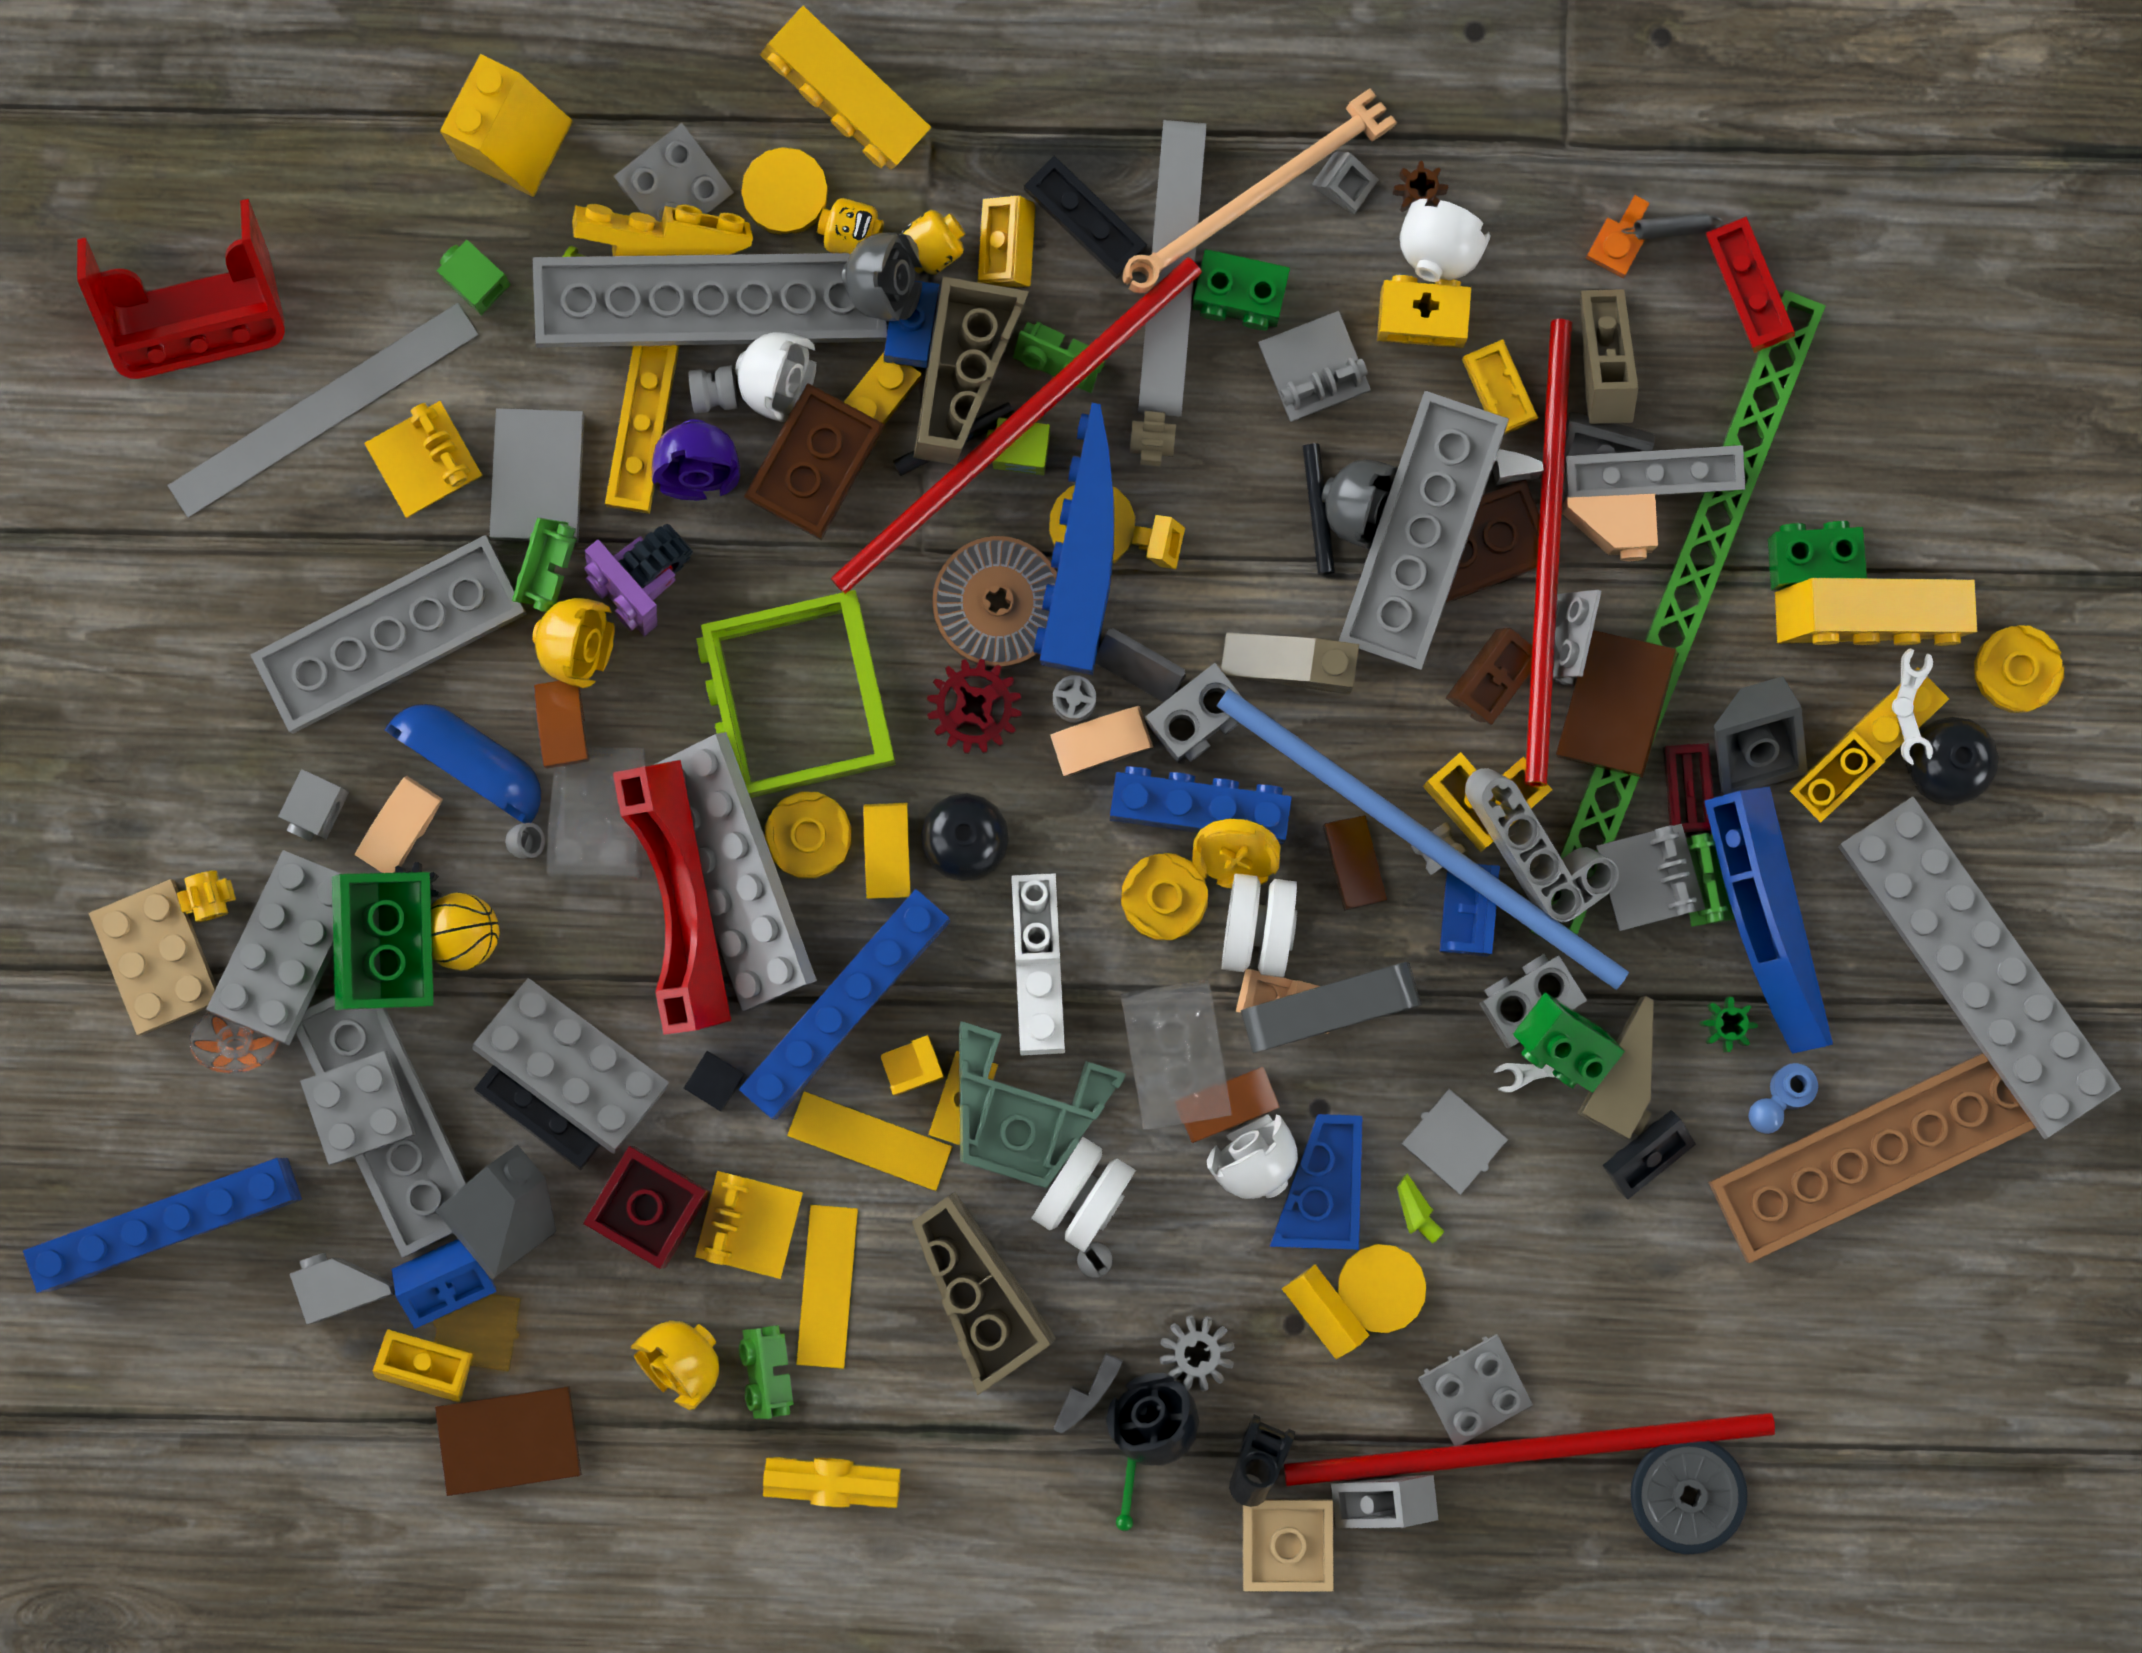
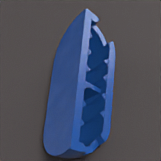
M432 704L414 705L399 712L384 729V731L520 822L532 823L536 817L541 803V788L533 769L521 758L449 710Z

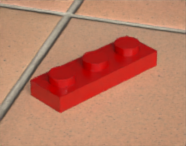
M1747 216L1707 232V241L1753 352H1758L1795 337L1794 328Z

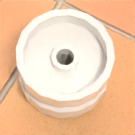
M1235 873L1227 916L1222 970L1244 972L1250 966L1253 946L1259 947L1258 969L1260 974L1283 978L1289 950L1292 951L1295 936L1297 882L1274 879L1268 886L1265 905H1259L1261 883L1258 877Z
M1082 1137L1031 1218L1048 1230H1052L1059 1226L1068 1210L1075 1213V1217L1065 1231V1241L1085 1252L1098 1230L1101 1229L1103 1231L1125 1197L1122 1195V1192L1136 1171L1117 1158L1108 1163L1099 1179L1091 1174L1102 1158V1148L1085 1137Z

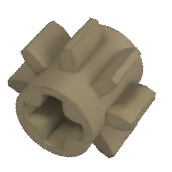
M1145 411L1144 421H1132L1130 453L1141 454L1140 465L1161 466L1162 456L1173 457L1176 424L1165 423V412Z

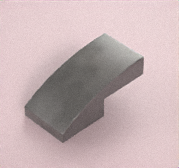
M1106 1353L1088 1393L1073 1386L1071 1387L1054 1425L1055 1431L1059 1433L1065 1432L1080 1421L1098 1403L1116 1377L1123 1362L1122 1359Z

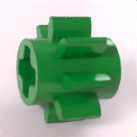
M1733 997L1725 999L1724 1009H1720L1715 1003H1709L1707 1007L1712 1016L1709 1020L1699 1022L1700 1026L1709 1028L1711 1035L1707 1038L1706 1043L1711 1044L1717 1040L1723 1042L1722 1048L1724 1052H1731L1734 1040H1737L1744 1047L1748 1046L1750 1042L1745 1034L1748 1030L1758 1027V1024L1749 1022L1746 1015L1750 1011L1751 1006L1746 1005L1740 1009L1734 1007L1735 1001ZM1721 1016L1725 1018L1734 1016L1737 1021L1733 1024L1736 1033H1723L1720 1028L1724 1025Z

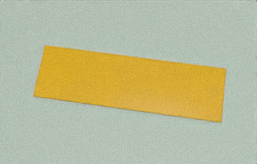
M805 1091L787 1134L791 1138L934 1191L938 1187L952 1146Z
M810 1205L796 1365L844 1369L857 1208Z

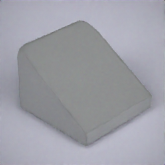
M1336 151L1313 181L1312 186L1351 214H1355L1379 179L1351 153Z

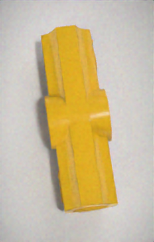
M767 1457L763 1478V1497L810 1500V1504L827 1507H850V1504L870 1507L897 1508L901 1468L856 1465L854 1461L836 1458H814V1461L797 1460L796 1458Z

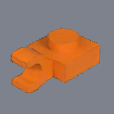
M1634 195L1619 223L1607 217L1585 259L1624 278L1645 239L1640 240L1636 234H1625L1622 230L1633 228L1634 223L1642 219L1650 203ZM1635 228L1626 232H1635Z

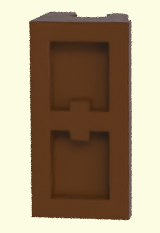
M1511 628L1496 629L1451 689L1446 699L1455 706H1462L1472 713L1470 716L1472 719L1492 725L1531 673L1532 645Z

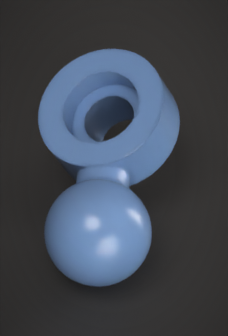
M1798 1063L1788 1064L1777 1070L1770 1082L1772 1097L1756 1101L1749 1110L1748 1117L1751 1126L1763 1134L1774 1133L1784 1122L1785 1109H1799L1811 1103L1818 1091V1081L1813 1071L1807 1066ZM1792 1078H1797L1802 1082L1803 1089L1801 1093L1791 1089L1790 1080Z

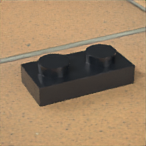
M1670 1110L1658 1121L1651 1124L1647 1130L1626 1147L1619 1150L1611 1159L1603 1164V1167L1618 1191L1628 1200L1694 1147L1696 1143L1683 1121Z

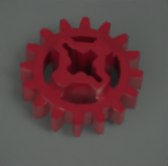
M963 659L961 661L962 671L956 673L954 669L947 666L945 670L949 679L946 682L939 679L933 681V684L940 692L938 695H928L927 701L937 705V710L927 715L929 720H940L941 722L934 731L937 736L944 735L945 733L950 735L947 742L948 747L952 749L960 741L963 742L964 753L969 754L972 746L979 744L980 750L985 754L988 753L987 742L993 740L995 744L1001 747L1004 743L1000 734L1003 731L1010 734L1016 732V729L1009 721L1011 718H1021L1022 716L1021 711L1012 708V703L1021 700V694L1009 693L1008 689L1012 687L1015 681L1013 677H1008L1004 680L999 678L1002 671L1000 665H996L989 672L986 670L985 659H980L976 668H970L967 660ZM982 678L990 681L992 684H989L984 689L971 687L965 679ZM953 689L957 695L956 707L946 716V699L950 690ZM963 690L976 701L982 698L986 700L982 705V710L987 723H984L974 713H969L968 715L963 713L968 707L965 701L966 698L962 693ZM1003 697L1004 712L997 725L992 718L993 706ZM966 724L978 726L984 734L977 736L966 735L957 731V729Z

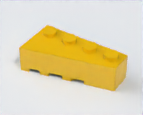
M804 6L794 14L760 54L776 72L798 88L801 95L816 108L819 107L830 116L832 124L848 138L853 136L865 147L863 153L880 168L884 165L890 170L896 167L931 128L927 122Z
M1811 578L1775 592L1777 644L1813 643L1814 645H1830L1853 641L1854 645H1873L1880 643V641L1893 640L1894 645L1920 644L1921 639H1934V645L1948 646L1960 644L1961 637L1977 632L1975 580Z

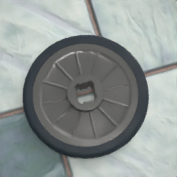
M1701 1441L1655 1447L1644 1456L1634 1473L1631 1485V1505L1635 1518L1643 1532L1653 1542L1669 1551L1680 1554H1700L1721 1546L1737 1531L1746 1512L1748 1493L1743 1472L1734 1457L1715 1442ZM1685 1486L1693 1487L1698 1491L1694 1499L1695 1503L1692 1505L1680 1499Z

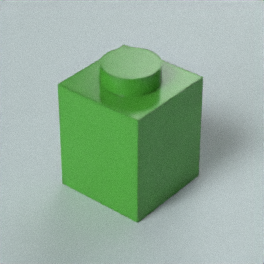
M467 239L461 246H452L442 256L440 260L441 266L437 270L444 282L480 315L511 285L505 274Z

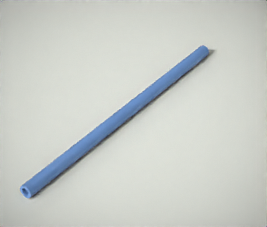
M1228 689L1217 704L1219 709L1615 990L1623 983L1629 971L1567 927L1552 919L1543 910L1234 691Z

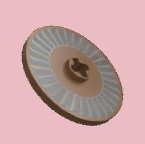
M991 536L974 540L954 552L945 562L937 576L933 590V613L937 627L945 641L955 652L976 664L980 659H985L986 666L995 667L996 665L1008 667L1025 662L1038 654L1034 653L1038 627L1046 628L1049 611L1042 610L1047 584L1055 585L1057 572L1055 568L1051 567V562L1038 549L1019 539ZM999 590L1006 593L1005 601L1010 604V607L1008 609L1000 608L997 613L990 611L991 602L986 599L988 594L996 596Z

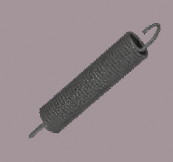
M1705 213L1637 220L1633 228L1623 229L1622 232L1625 234H1636L1640 240L1707 233L1712 228L1711 218L1722 222L1721 225L1715 226V228L1723 226L1724 222L1718 217L1709 216ZM1635 228V232H1626Z

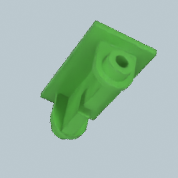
M1038 321L1035 325L1027 322L1024 330H1021L1019 333L1013 358L1023 362L1031 369L1041 370L1056 376L1089 345L1073 339L1068 349L1065 350L1060 347L1065 334L1049 328ZM1106 360L1075 388L1092 393L1097 375L1101 373Z
M537 517L522 569L517 578V585L512 598L513 602L534 604L533 607L544 612H547L552 605L558 602L565 576L554 572L555 566L568 567L574 545L577 542V538L574 537L576 529L568 526V522Z
M1705 833L1686 838L1705 907L1703 910L1689 913L1691 927L1735 920L1725 888L1713 835Z
M779 1325L762 1327V1336L761 1328L742 1330L743 1340L739 1344V1353L742 1364L747 1366L749 1384L745 1387V1400L748 1409L753 1411V1419L772 1418V1415L773 1417L789 1415V1406L794 1405L790 1374H773V1367L788 1365L785 1333L780 1334Z

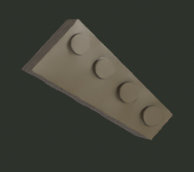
M943 276L937 297L913 458L957 465L1022 313L1029 291Z
M956 1192L950 1194L912 1221L929 1269L936 1280L942 1296L941 1301L947 1316L950 1317L958 1338L957 1343L963 1359L966 1360L972 1375V1382L978 1396L1050 1346L1056 1337Z

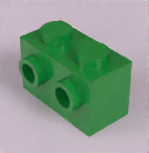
M1205 249L1201 264L1202 274L1198 277L1192 309L1200 311V316L1209 320L1225 321L1226 317L1243 320V326L1255 330H1267L1268 326L1277 328L1290 267Z
M1849 521L1827 522L1823 524V529L1806 530V524L1804 523L1785 524L1779 526L1780 531L1774 532L1767 539L1771 591L1781 590L1811 578H1867L1863 527L1850 528Z
M1546 992L1513 1033L1516 1039L1524 1046L1521 1054L1529 1062L1540 1069H1543L1547 1064L1554 1069L1552 1071L1553 1075L1568 1087L1573 1089L1579 1084L1592 1093L1625 1052L1607 1031Z

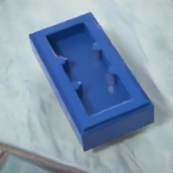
M922 282L920 299L911 317L906 320L889 321L884 362L927 368L939 284Z

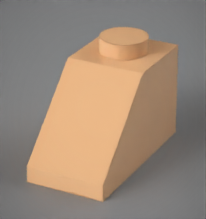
M1655 494L1568 497L1562 504V514L1606 554H1620L1621 561L1647 559V553H1652L1658 547Z

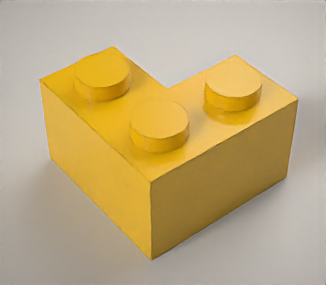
M1460 752L1423 785V788L1475 847L1482 852L1493 840L1467 799L1465 793L1466 782L1470 775L1477 770ZM1523 756L1503 776L1512 780L1517 785L1530 808H1533L1553 789L1548 784L1544 787L1525 785L1526 759ZM1493 795L1491 801L1498 805H1501L1502 803L1497 801Z

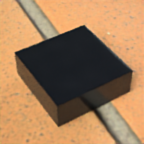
M706 1051L685 1084L684 1089L722 1112L745 1074L711 1052Z

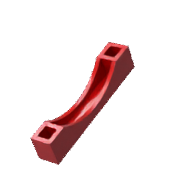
M681 760L613 772L621 817L634 831L644 847L655 871L662 896L665 918V951L655 993L663 1034L696 1031L731 1021Z

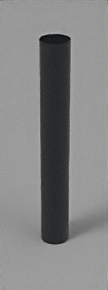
M1006 402L977 417L966 443L988 432V429L996 428L998 418L1008 419L1014 413L1011 404ZM913 450L893 460V463L899 475L902 476L930 461L913 458Z
M1306 444L1302 446L1317 571L1318 575H1328L1335 573L1330 525L1326 516V503L1322 501L1325 485L1320 444Z

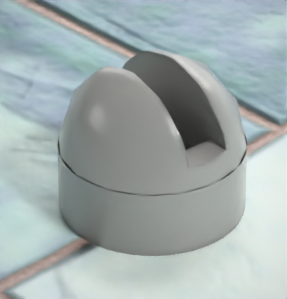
M522 823L508 831L505 843L507 850L515 857L526 859L534 858L541 854L544 849L545 838L543 831L538 825Z
M1091 1242L1085 1252L1080 1250L1077 1256V1264L1080 1271L1091 1278H1099L1107 1274L1113 1262L1112 1254L1108 1247L1099 1242ZM1091 1249L1105 1266L1100 1271L1096 1270L1092 1261L1085 1255Z

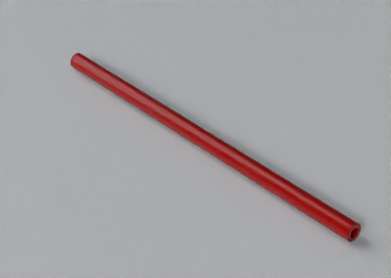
M1185 258L830 578L844 594H847L1202 274L1198 265L1191 258Z
M1554 319L1550 322L1543 447L1544 471L1542 472L1525 768V785L1532 787L1547 786L1572 337V322L1567 319Z
M1772 1413L1287 1463L1284 1464L1286 1486L1647 1449L1690 1442H1714L1775 1435V1423Z

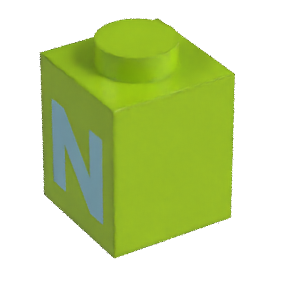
M998 418L997 428L1007 419ZM1035 423L992 462L993 469L1045 476L1050 425ZM988 429L987 437H988L994 430Z

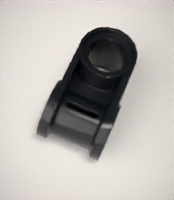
M1255 1414L1252 1416L1241 1442L1240 1454L1230 1479L1229 1489L1235 1501L1248 1507L1258 1506L1264 1502L1286 1460L1295 1431L1288 1429L1284 1432L1262 1423L1260 1416ZM1246 1474L1256 1476L1261 1483L1251 1481Z

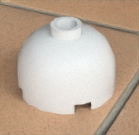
M1419 199L1413 202L1402 225L1400 246L1404 257L1415 269L1416 274L1424 280L1437 282L1439 279L1453 280L1461 278L1475 269L1491 237L1489 232L1484 235L1480 231L1484 223L1468 210L1447 201L1440 200L1437 207L1425 206L1427 199Z
M774 332L760 336L749 345L746 351L739 355L736 362L735 372L738 376V385L742 399L755 412L779 422H786L789 417L787 414L794 408L806 384L813 385L816 374V362L809 360L808 349L815 350L814 344L808 338L791 333Z
M1265 1114L1238 1126L1226 1135L1228 1140L1233 1142L1222 1151L1216 1145L1208 1156L1207 1167L1217 1182L1226 1191L1244 1199H1255L1263 1196L1273 1198L1282 1193L1288 1186L1287 1180L1292 1175L1298 1160L1297 1147L1291 1131L1281 1116L1277 1114L1275 1121L1271 1119L1269 1114Z

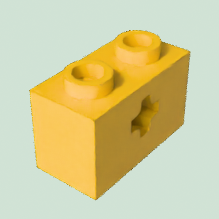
M1408 275L1393 276L1392 281L1384 280L1380 294L1377 341L1463 348L1468 338L1471 287L1461 286V282L1454 279H1439L1435 284L1418 283V278ZM1421 302L1427 303V308L1431 311L1427 318L1421 317V310L1418 309Z

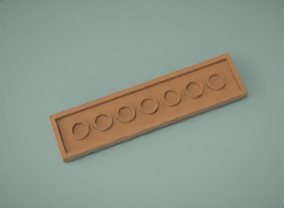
M1981 1053L1715 1178L1708 1183L1746 1262L1751 1263L2036 1127L1984 1053Z

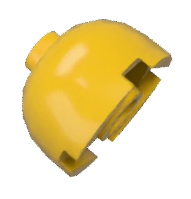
M572 598L557 602L536 623L532 636L536 655L541 667L551 677L579 688L590 687L596 682L589 678L594 674L595 670L604 671L613 648L615 627L614 623L606 621L605 612L612 613L609 606L590 599Z
M671 1320L657 1324L643 1333L631 1345V1349L639 1350L633 1356L643 1372L663 1393L667 1390V1387L678 1393L680 1396L674 1402L688 1410L695 1409L709 1395L716 1384L719 1375V1359L712 1348L716 1344V1340L706 1328L699 1324L694 1328L682 1321Z

